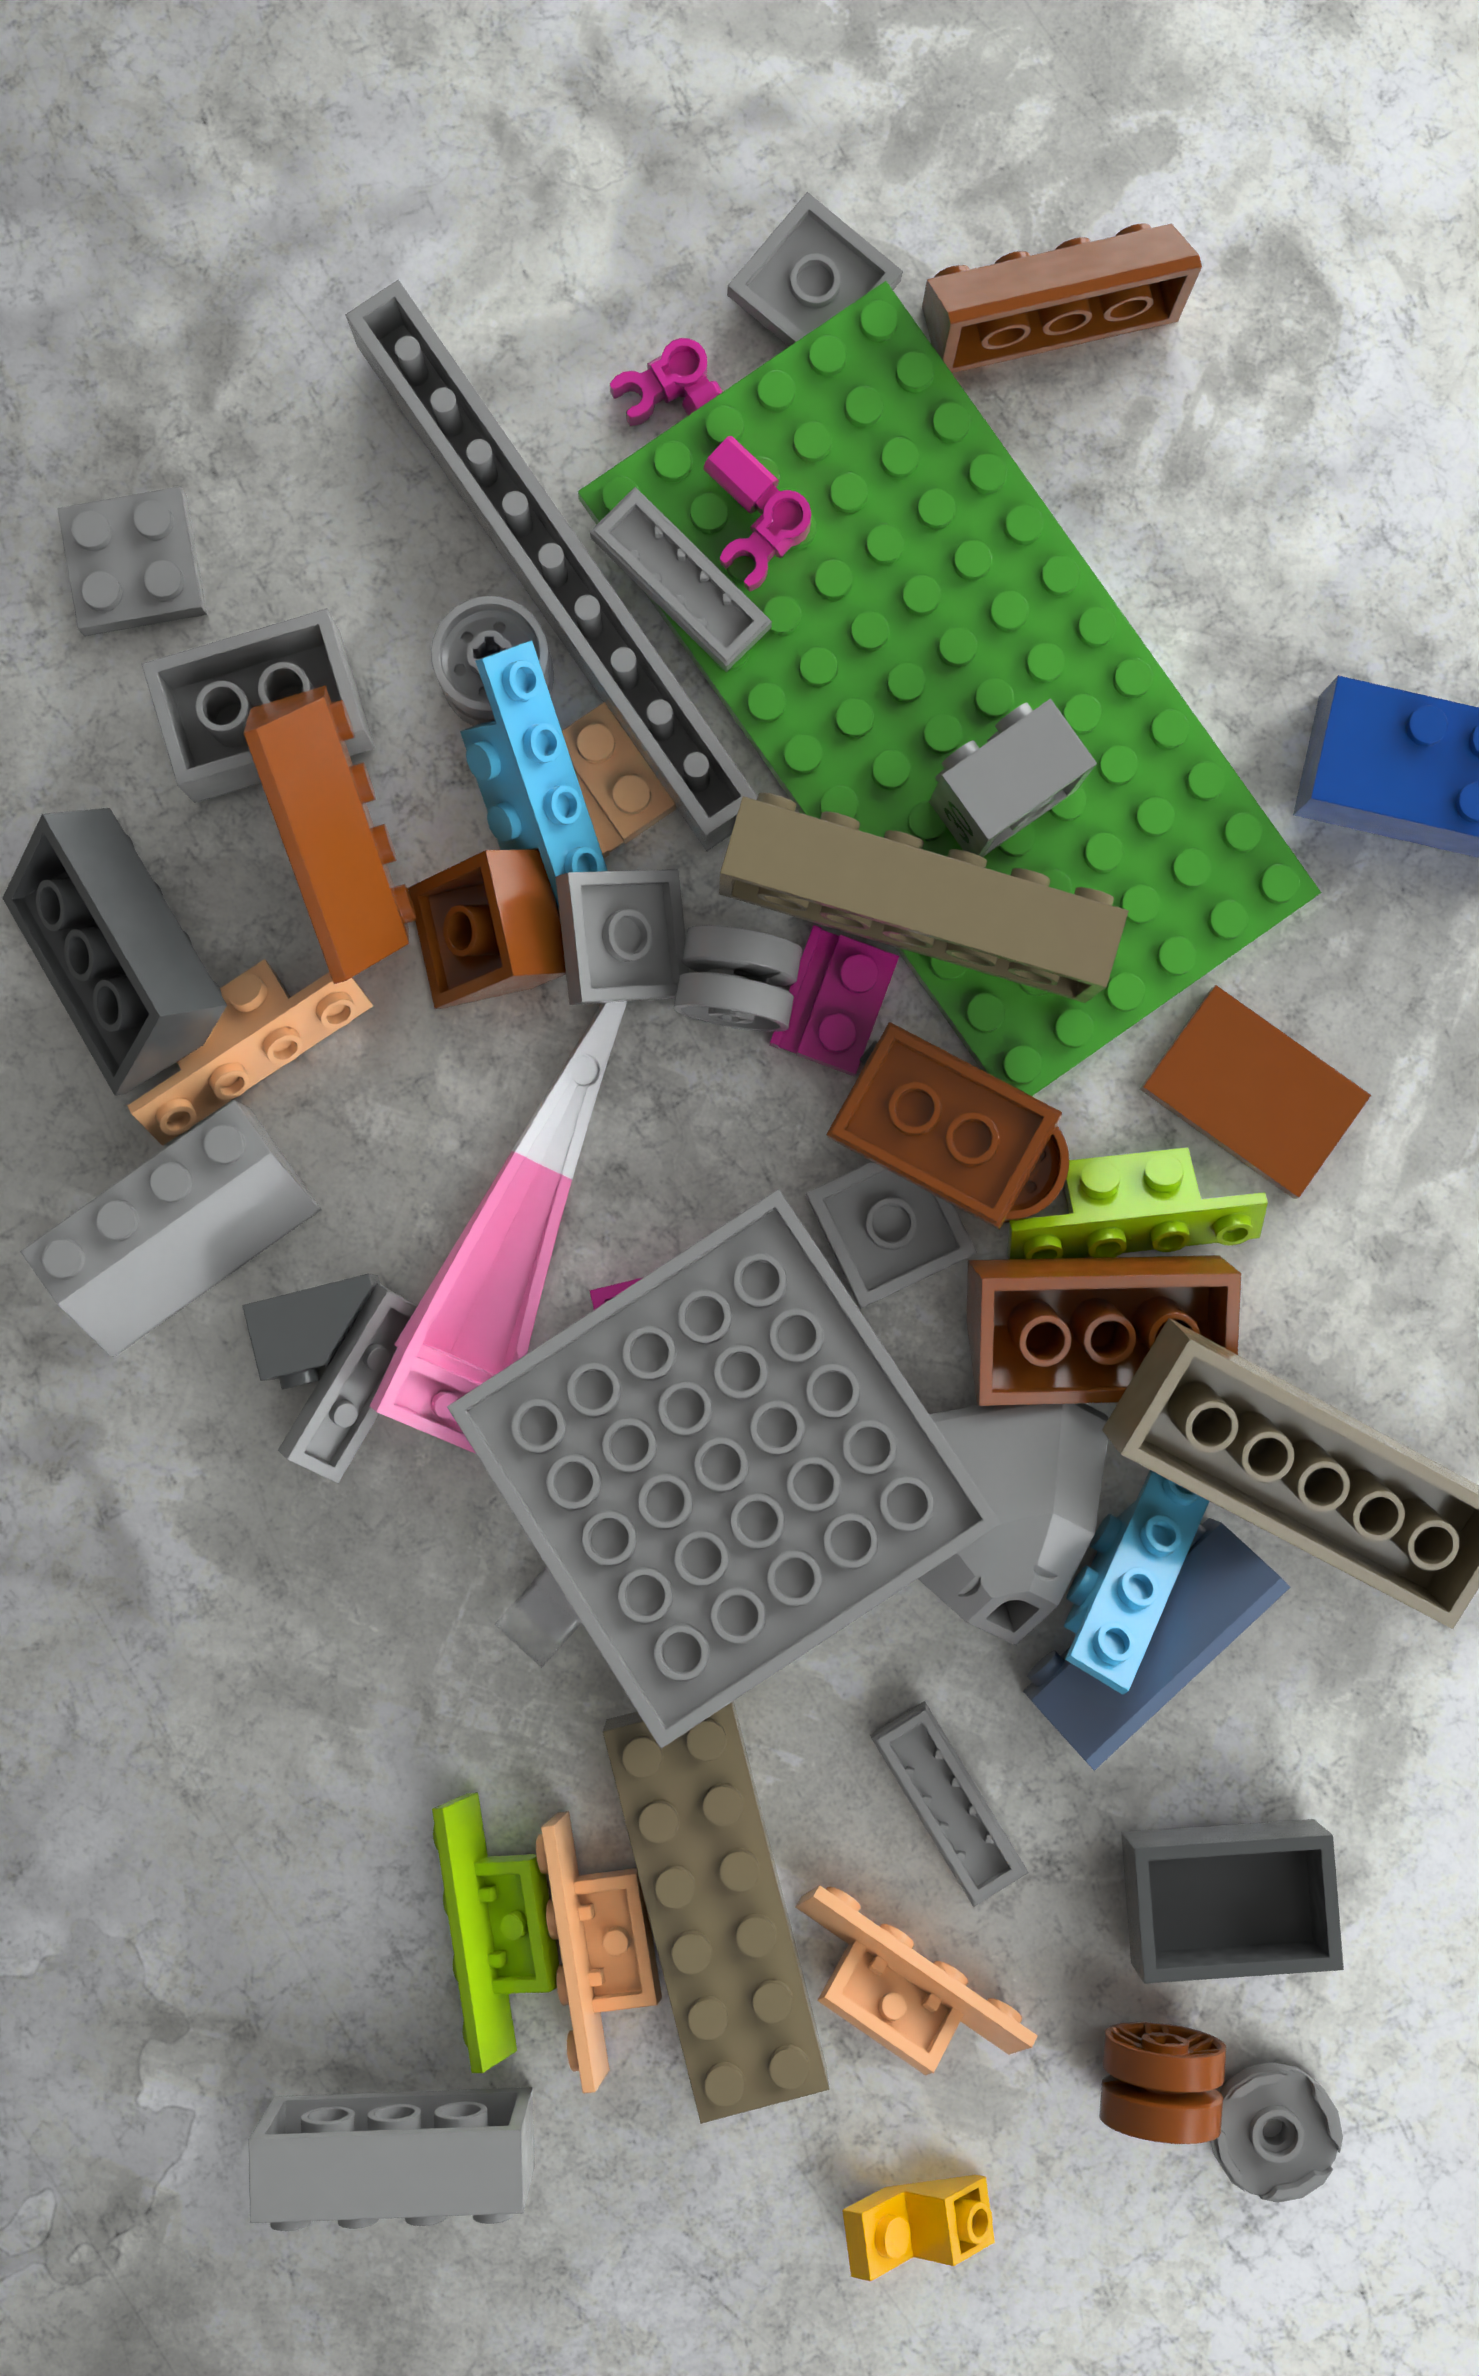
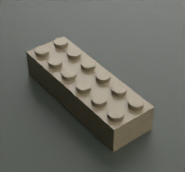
M759 793L757 800L742 797L720 871L719 895L1084 1003L1107 987L1129 910L1112 906L1113 896L1085 887H1077L1074 894L1049 887L1051 881L1049 877L1027 869L1014 868L1011 875L985 868L987 864L985 858L963 850L951 849L948 852V856L923 850L924 842L907 833L888 830L883 838L859 831V821L839 813L825 811L822 812L820 819L795 812L797 806L795 802L775 794Z
M1168 1318L1102 1429L1118 1452L1126 1458L1441 1624L1454 1629L1479 1589V1485Z
M734 1701L662 1749L637 1711L606 1719L603 1736L700 2123L830 2090L826 2062Z

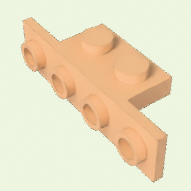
M265 959L220 988L227 1007L205 1044L177 1062L181 1069L179 1072L127 1105L131 1114L162 1146L178 1135L188 1131L192 1126L234 1098L239 1097L246 1090L287 1063L295 1060L299 1055L372 1008L373 1004L352 977L347 981L334 984L330 972L290 997L269 963Z
M569 1811L556 1813L541 1827L542 1834H539L536 1840V1857L540 1872L548 1874L552 1899L548 1900L546 1907L547 1927L551 1939H559L562 1965H559L557 1969V1992L563 2006L569 2005L573 2028L567 2036L568 2061L573 2072L579 2071L582 2092L592 2093L597 2091L610 2071L601 2012L656 2006L662 1999L651 1924L637 1868L579 1875Z
M819 1885L801 1896L795 1908L848 1943L817 2001L924 2075L934 2073L960 2022L1008 2055L1033 2047L1037 2035L1020 2024L1022 2016L1014 2008L994 1998L985 2000L966 1987L968 1979L959 1970L941 1961H934L932 1963L913 1950L914 1942L904 1932L888 1924L878 1926L859 1913L861 1908L859 1903L849 1894L835 1887L824 1889Z

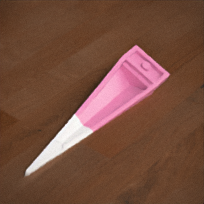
M627 1001L601 1003L394 1344L397 1347L396 1352L369 1406L377 1413L475 1453L447 1406L504 1370L528 1352L542 1290L569 1189Z

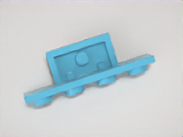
M527 641L475 661L495 721L477 724L460 731L467 750L466 759L469 769L476 777L487 809L489 828L497 838L500 850L538 848L559 908L556 876L568 872H599L608 870L533 642Z
M1150 1470L1137 1500L1118 1517L1108 1514L1103 1519L1090 1543V1547L1097 1551L1090 1567L1086 1565L1080 1570L1067 1593L1066 1599L1074 1604L1064 1627L1074 1632L1076 1636L1065 1658L1066 1661L1122 1695L1129 1691L1209 1504L1208 1500Z

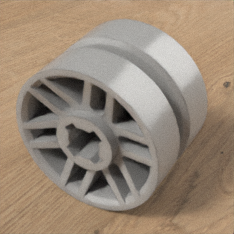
M482 596L459 604L443 618L432 641V666L443 694L452 710L472 726L495 721L475 662L476 660L518 644L532 641L550 694L553 688V663L544 631L535 616L524 606L513 600L498 596Z
M717 925L692 926L687 929L682 963L697 972H689L679 976L673 1009L693 1019L732 1028L767 1032L788 1030L794 996L779 986H787L797 982L802 948L789 940L763 932Z

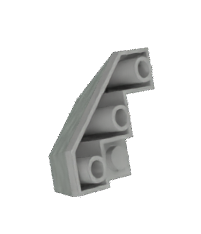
M1086 1403L976 1405L929 1414L1001 1524L918 1578V1580L964 1621L1014 1645H1017L1059 1605L1095 1535L1108 1437L1102 1429L1108 1420V1416Z

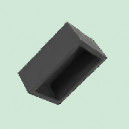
M1314 1819L1121 1832L1131 1964L1144 1984L1344 1970L1333 1835Z

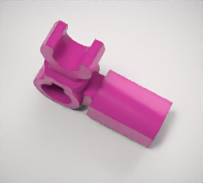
M679 338L671 341L665 347L661 356L647 363L648 370L642 373L636 371L622 372L615 376L610 383V393L614 399L621 397L627 392H636L642 397L640 403L626 411V419L630 426H637L646 422L653 414L655 404L662 400L668 404L678 397H685L682 407L689 416L723 392L717 381L709 382L707 379V355L705 350L698 342L690 338Z
M729 436L707 458L703 470L750 514L756 512V510L761 514L750 526L751 536L730 542L723 549L720 556V564L725 569L731 566L738 557L747 556L753 559L756 564L755 569L744 580V587L751 592L759 588L765 581L768 574V562L774 555L781 558L792 546H796L806 539L811 527V510L805 497L798 492L791 490L779 491L776 488L779 480L733 436Z

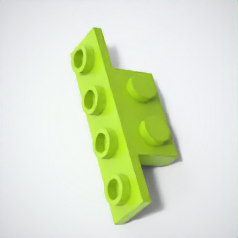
M1188 1147L1069 1160L1068 1175L1063 1186L1069 1214L1010 1221L1007 1257L1008 1259L1117 1257L1122 1253L1148 1250L1174 1252L1185 1246L1212 1243L1237 1245L1249 1239L1260 1238L1268 1201L1265 1192L1201 1199Z
M478 1792L466 1793L432 1809L434 1820L433 1840L439 1853L444 1886L443 1907L449 1919L454 1953L453 1973L458 1981L464 2019L462 2028L463 2039L468 2047L471 2072L484 2073L517 2051L509 1994L549 1993L556 1989L559 1959L556 1940L551 1939L547 1927L546 1907L549 1894L546 1874L540 1872L536 1854L488 1857Z

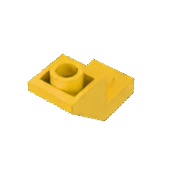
M969 2175L888 2186L842 2210L851 2277L866 2281H872L913 2257L955 2266L995 2243L986 2176Z

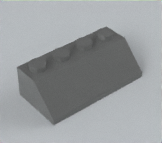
M110 808L42 814L4 893L3 900L115 1096L127 1094L203 1046L227 1004L222 997L219 986L211 979L192 947L188 934L182 930L163 898L160 887L151 878L135 851L131 838L124 832Z

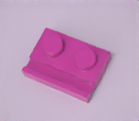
M813 925L800 960L797 982L791 984L789 992L794 996L789 1028L785 1031H774L769 1046L784 1049L799 1057L855 1077L861 1062L859 1059L866 1049L899 956L843 935L838 936L822 930L819 926Z

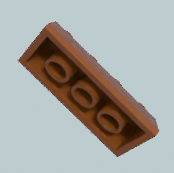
M1141 223L1124 228L1114 237L1091 242L1086 237L1070 239L1060 244L1055 250L1030 255L1026 251L1009 253L999 258L994 264L974 269H970L966 265L948 267L938 272L934 278L927 279L922 309L932 346L951 373H957L1178 322L1201 271L1202 264L1199 254L1172 223L1153 228L1149 224Z
M325 685L251 708L243 733L333 983L337 984L347 981L408 945L409 926L407 923L416 921L417 917L406 884L394 886L387 864L397 861L387 827L385 824L375 827L373 825L366 803L376 800L367 768L364 762L353 765L345 741L355 738L347 709L343 700L331 702Z
M1220 1255L968 1260L966 1322L977 1403L979 1406L1118 1403L1168 1318L1238 1355L1241 1273Z

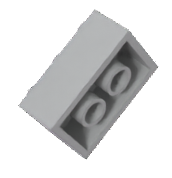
M327 608L142 663L177 786L194 803L261 783L243 733L251 708L325 685L331 702L343 700L355 735V738L345 741L349 755L353 756L375 749L340 631Z

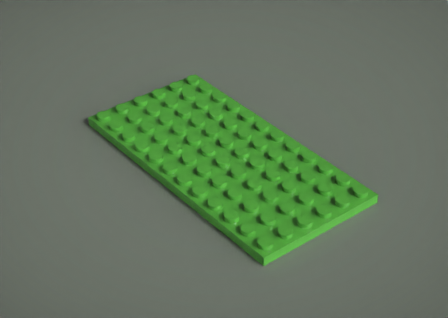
M884 281L578 491L579 501L597 525L636 487L772 621L771 629L726 672L644 591L788 797L797 804L796 808L800 813L819 819L822 812L825 811L846 815L860 822L859 831L883 838L888 830L907 833L924 842L923 850L943 856H948V852L951 849L963 850L929 803L938 784L935 777L945 769L942 766V762L948 756L972 740L981 748L998 731L995 725L1011 711L1026 702L1034 710L1051 698L1097 762L1076 792L986 854L983 858L987 860L985 867L987 869L1011 875L1014 868L1035 871L1051 879L1049 884L1051 888L1074 894L1077 887L1099 890L1114 897L1112 906L1129 910L1109 981L1104 990L1084 1003L895 947L980 1069L1030 1096L1035 1095L1322 893L887 281ZM729 436H733L779 480L776 487L779 491L791 490L798 492L805 497L811 510V527L806 539L800 544L792 546L781 558L774 555L768 562V574L765 581L759 588L751 592L744 587V580L755 569L756 564L753 559L747 556L738 557L731 566L725 569L720 564V556L723 549L730 542L751 536L750 526L761 514L757 510L750 514L703 470L707 458Z

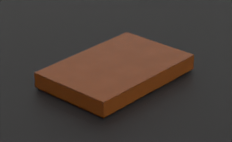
M1217 985L1210 989L1140 1088L1145 1094L1293 1199L1301 1196L1371 1097V1094Z
M889 1022L826 1135L838 1144L1000 1230L1059 1123L1062 1112Z

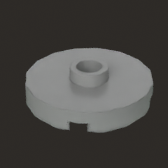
M1275 2062L1248 2066L1227 2080L1220 2090L1223 2096L1221 2134L1218 2138L1211 2141V2147L1214 2156L1230 2181L1243 2191L1246 2190L1250 2194L1258 2195L1263 2200L1277 2203L1303 2198L1323 2185L1333 2171L1331 2165L1336 2159L1337 2150L1340 2153L1343 2133L1338 2110L1320 2083L1298 2067ZM1273 2119L1281 2120L1282 2129L1279 2134L1274 2137L1263 2135V2127L1268 2121Z

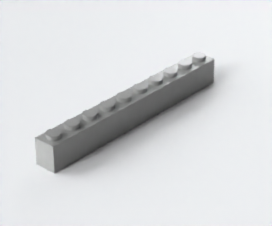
M395 281L345 314L356 345L601 700L606 703L641 753L705 850H710L732 834L742 797L757 800V795L400 281Z

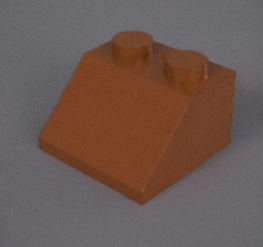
M539 849L485 850L408 887L417 917L415 922L435 1009L453 1007L529 990L566 975L560 919L554 893Z

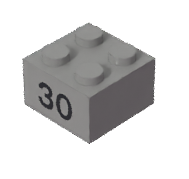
M1051 698L1034 710H1032L1027 702L1020 705L995 725L998 731L987 740L988 743L979 748L975 741L972 740L957 749L942 762V766L945 769L935 777L938 784L929 803L964 851L984 857L1076 792L1096 766L1097 762Z

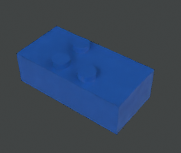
M1338 675L1321 693L1318 699L1293 816L1479 858V707Z

